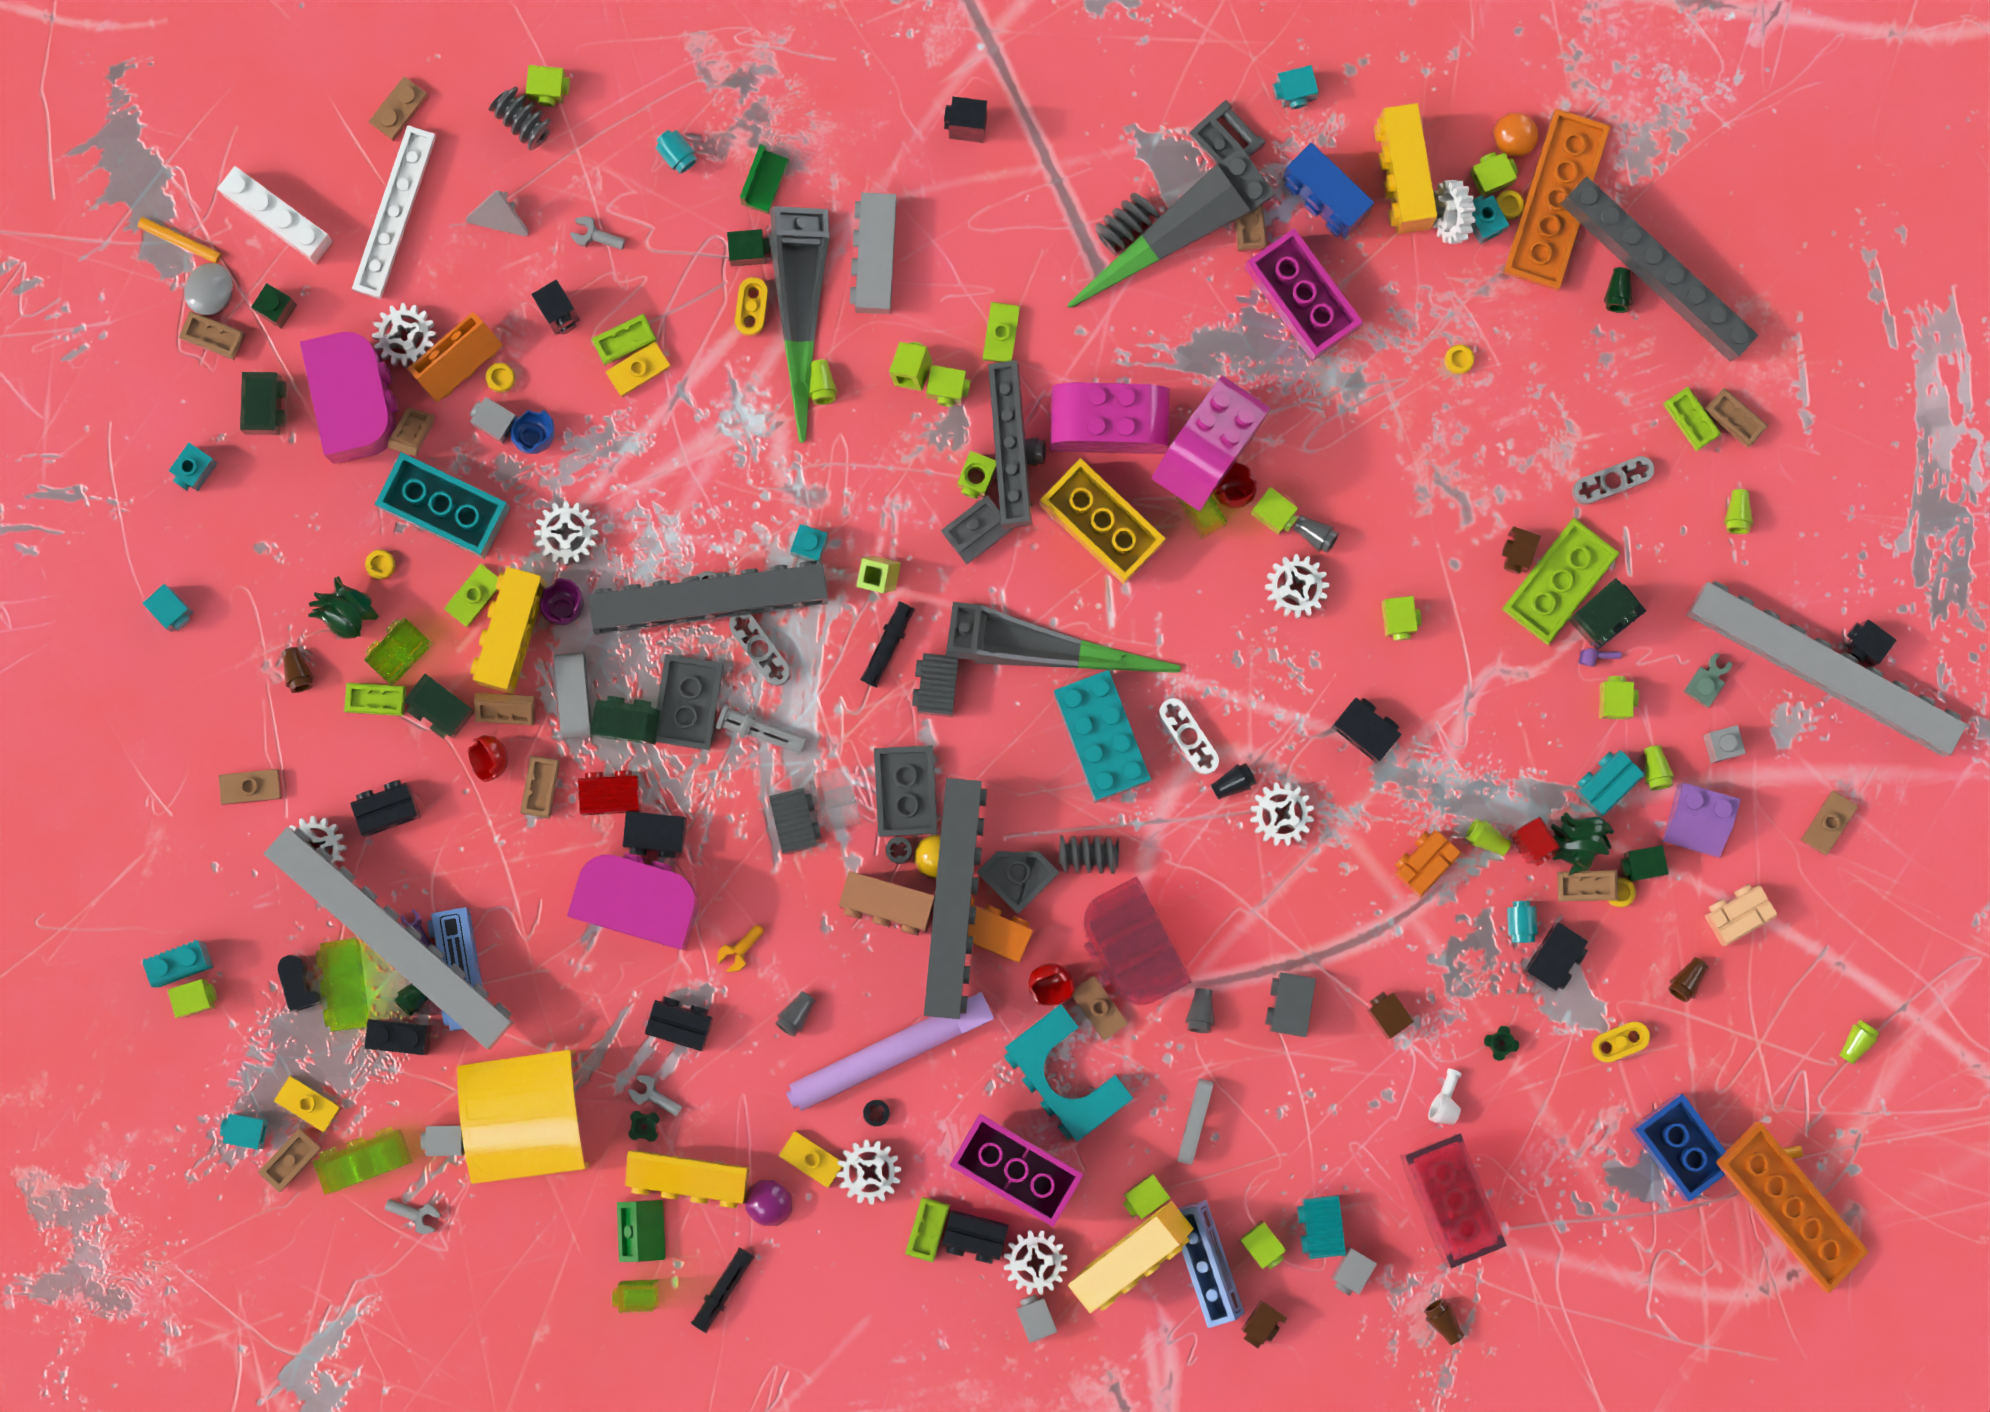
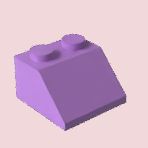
M1687 783L1677 785L1662 842L1720 858L1733 829L1741 799Z

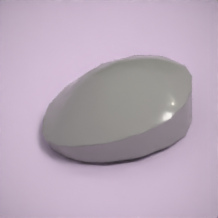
M206 263L200 265L193 270L187 279L184 287L185 301L188 307L195 313L201 315L218 314L227 307L231 299L233 282L228 270L220 264Z

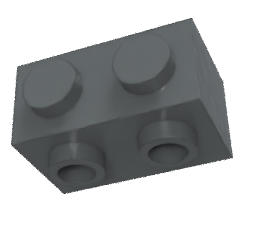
M1280 972L1278 978L1272 979L1270 995L1275 996L1273 1008L1268 1007L1265 1024L1270 1025L1269 1032L1307 1037L1316 978Z

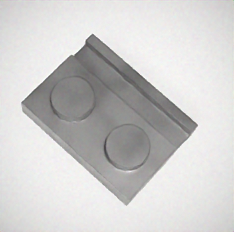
M986 495L943 528L941 532L966 565H968L1010 533L1013 528H1002L1000 510L989 496Z

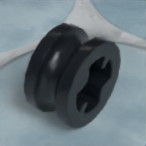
M872 1100L864 1106L863 1118L869 1125L874 1127L881 1126L888 1121L890 1111L887 1104L883 1101ZM872 1105H876V1108L880 1105L884 1109L881 1113L883 1119L877 1122L876 1118L872 1121L868 1117L871 1114L869 1108Z

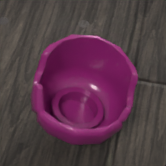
M558 578L553 585L543 589L539 607L542 616L551 624L568 625L580 617L584 607V600L580 588L572 580Z
M761 1180L750 1187L745 1196L744 1204L748 1215L755 1222L763 1226H778L787 1220L792 1211V1197L784 1186L774 1180Z

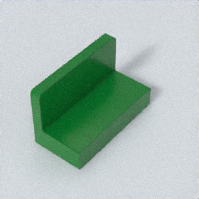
M760 144L740 195L741 204L769 215L789 159L767 151L766 146Z
M663 1201L617 1202L619 1262L664 1260Z

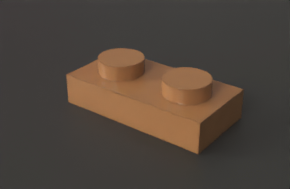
M403 76L368 122L394 141L426 100L428 94Z
M299 1128L258 1173L280 1193L322 1148Z

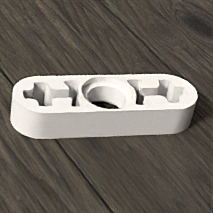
M1175 698L1163 702L1159 710L1160 718L1194 770L1202 775L1214 772L1218 767L1219 757L1184 703ZM1171 705L1173 708L1178 706L1180 708L1178 712L1180 720L1183 721L1186 717L1190 723L1181 725L1175 731L1172 726H1176L1178 723L1173 717L1167 718L1165 716L1168 712L1167 706ZM1191 728L1196 731L1198 738L1194 744L1186 745L1182 742L1180 735L1184 729ZM1201 742L1206 746L1200 749L1205 756L1211 755L1213 758L1210 762L1212 767L1209 769L1206 766L1200 767L1198 765L1201 759L1197 752L1193 756L1189 753V750L1197 748Z

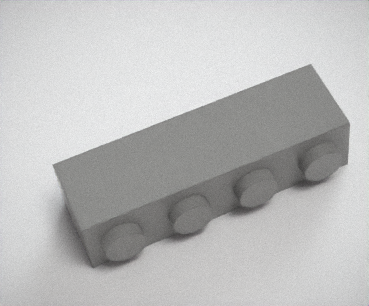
M861 192V201H855L854 217L860 219L859 230L854 229L853 247H858V258H852L851 275L857 277L856 287H850V304H855L856 313L891 314L896 194Z

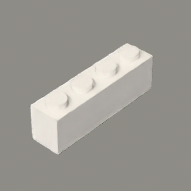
M236 166L232 168L217 188L226 199L314 264L318 262L333 242L327 233Z

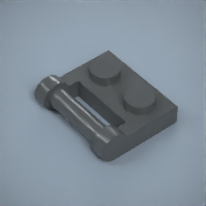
M1227 100L1222 102L1189 132L1191 139L1215 164L1220 163L1242 147L1218 122L1222 117L1249 144L1245 149L1243 148L1249 158L1266 143L1261 136L1257 137L1231 109L1233 106Z

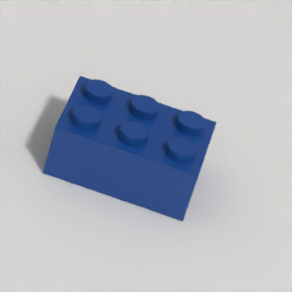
M1312 142L1286 167L1282 179L1285 182V189L1294 197L1299 195L1306 202L1304 204L1306 209L1315 217L1320 215L1327 222L1325 224L1326 228L1336 237L1340 235L1346 239L1370 214L1375 203Z
M1676 1093L1630 1128L1631 1132L1683 1201L1690 1202L1725 1175L1716 1162L1726 1150L1683 1093Z

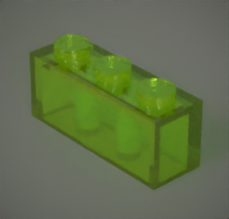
M353 938L319 943L320 950L316 951V961L318 968H323L324 979L320 980L321 996L326 997L327 1009L323 1010L325 1026H330V1032L367 1028L369 1012L359 939Z
M392 1126L374 1132L376 1138L365 1141L364 1137H360L347 1142V1149L337 1152L336 1147L318 1153L320 1159L312 1162L324 1195L337 1192L413 1163L401 1129L393 1131Z

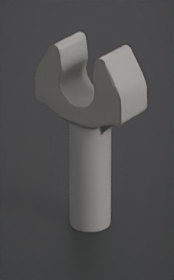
M584 216L575 219L576 224L588 228V232L585 235L570 233L572 239L579 246L586 247L588 243L596 241L623 250L626 239L597 230L595 221L591 217Z
M647 1075L636 1077L640 1082L646 1084L647 1091L644 1094H639L637 1091L629 1089L628 1092L634 1102L640 1105L645 1101H652L674 1116L679 1114L682 1106L656 1090V1079Z
M388 1199L385 1206L386 1211L413 1220L416 1225L415 1231L421 1234L436 1231L435 1228L424 1223L425 1215L429 1214L437 1218L442 1216L438 1209L431 1204H425L423 1208L415 1209Z

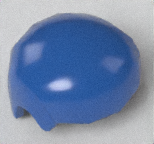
M527 410L522 416L514 420L510 428L511 441L523 453L538 454L548 449L555 438L554 421L544 410L541 412Z

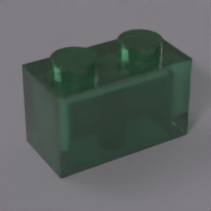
M242 372L240 430L245 435H280L281 427H285L286 415L285 410H281V398H286V381H282V377L277 372Z
M1615 578L1568 620L1591 646L1598 641L1603 645L1615 634L1612 630L1613 627L1619 622L1625 625L1637 615L1634 609L1640 603Z
M427 674L421 677L404 699V702L409 705L406 711L419 721L425 717L433 723L430 729L443 739L446 735L454 739L475 712Z
M607 696V701L596 700L590 731L591 735L604 739L650 745L656 744L661 710L651 707L652 702L634 699L633 704L624 703V698Z

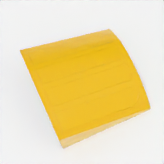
M575 1050L457 1066L460 1123L471 1184L590 1168L589 1163L584 1162L578 1126L571 1057L576 1055Z

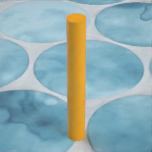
M141 217L138 222L139 228L215 264L221 258V253L145 217Z

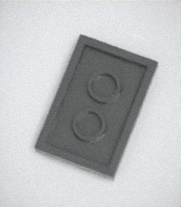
M665 654L651 738L652 742L710 751L724 663Z
M933 745L874 748L878 837L937 834Z

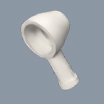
M1448 1068L1442 1090L1435 1097L1429 1109L1428 1119L1430 1121L1451 1125L1456 1123L1461 1108L1451 1097L1462 1073Z

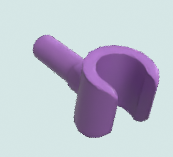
M1593 648L1584 649L1581 651L1579 664L1595 667L1597 658L1621 659L1622 654L1621 651L1603 652Z
M411 909L415 914V921L408 923L403 915L401 916V921L405 926L410 924L423 935L420 940L429 947L431 942L421 926V915Z

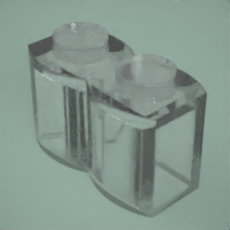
M848 766L813 773L814 781H809L813 799L819 798L821 809L816 810L819 827L825 826L828 833L861 825Z

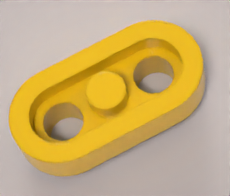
M756 277L747 278L740 284L737 298L735 325L742 335L748 337L755 336L762 331L766 316L768 289L764 281ZM752 289L758 290V297L750 298L748 296L749 291ZM747 318L755 319V324L752 327L744 324Z
M1629 1022L1597 1035L1592 1041L1591 1051L1597 1060L1605 1063L1613 1062L1644 1049L1649 1043L1650 1034L1644 1024ZM1631 1031H1635L1638 1034L1636 1042H1631L1628 1038ZM1604 1042L1609 1043L1611 1046V1050L1607 1054L1601 1050V1045Z

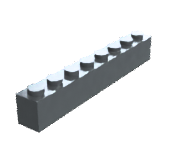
M1587 176L1560 203L1565 210L1729 361L1739 357L1758 336L1753 329Z
M805 561L799 563V567L787 568V565H775L770 567V571L758 572V569L742 570L741 575L729 576V573L722 572L711 575V579L700 580V577L692 576L683 578L680 583L673 584L669 580L654 582L653 586L641 588L640 584H631L624 586V590L612 591L611 588L597 589L594 591L595 594L588 595L592 629L594 635L828 604L823 564H817L816 561Z
M946 778L924 1016L960 1020V1013L966 1014L968 996H963L962 992L963 984H969L971 966H965L966 954H972L973 936H968L969 924L975 925L976 907L971 906V896L977 895L979 877H973L974 865H980L982 848L976 847L977 835L983 836L984 818H979L980 806H986L987 789L982 788V781Z

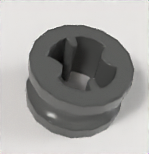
M895 837L887 843L886 854L890 861L902 864L910 859L912 847L907 839ZM901 842L907 846V848H904L907 854L904 857L901 855L897 856V858L893 857L891 853L894 851L890 850L893 844L900 845Z

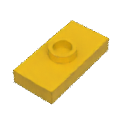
M654 341L605 372L622 398L668 370L671 366Z
M292 1076L288 1077L274 1102L322 1132H326L341 1106Z
M796 1131L793 1132L778 1155L827 1188L835 1179L836 1173L842 1168L837 1164L841 1160Z

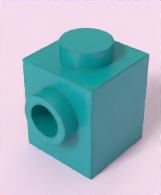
M1312 65L1278 73L1276 83L1272 84L1275 99L1281 100L1283 108L1289 106L1291 109L1305 107L1308 105L1307 102L1316 100L1319 94Z
M1481 195L1472 200L1476 210L1472 212L1475 223H1472L1471 227L1480 244L1507 230L1509 223L1493 195L1487 198Z
M188 442L168 471L175 476L173 482L186 491L190 487L199 491L218 463Z

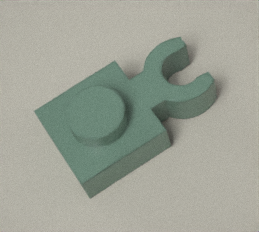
M1718 653L1710 657L1708 661L1709 669L1706 670L1703 667H1699L1683 690L1684 693L1706 708L1712 704L1725 682L1719 679L1720 675L1729 672L1732 667V663L1729 661L1723 669L1716 666V659L1719 657Z

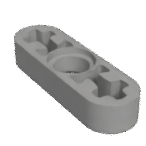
M1638 456L1583 477L1572 488L1573 499L1581 505H1589L1644 484L1653 476L1654 465L1647 457ZM1636 463H1639L1641 467L1646 466L1647 471L1644 473L1643 478H1641L1640 474L1629 477L1628 479L1631 483H1627L1626 473L1633 471L1636 468ZM1625 467L1626 473L1621 468ZM1616 473L1619 475L1621 484L1618 488L1612 489L1606 485L1605 477L1607 474ZM1595 478H1599L1600 488L1591 492L1589 499H1587L1586 495L1580 496L1579 491L1582 489V484H1585L1587 488L1597 484Z
M751 614L731 617L729 628L765 680L773 686L784 685L790 677L789 666ZM739 618L743 621L747 619L751 621L748 624V628L752 634L756 630L760 633L751 637L746 644L742 641L748 638L742 629L739 631L735 630L738 626L737 619ZM756 641L766 642L768 645L766 655L762 657L754 656L751 652L753 643ZM772 654L777 656V658L772 659L774 665L777 668L784 667V670L781 672L783 678L780 680L777 677L772 679L769 677L772 671L767 663L763 668L760 666V663L769 660Z
M1202 1078L1198 1079L1178 1153V1162L1189 1165L1193 1163L1213 1088V1081Z

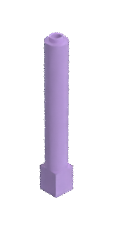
M982 992L968 998L966 1014L960 1013V1020L928 1017L789 1084L791 1090L786 1092L792 1107L796 1108L799 1106L800 1110L803 1111L993 1020L994 1017Z

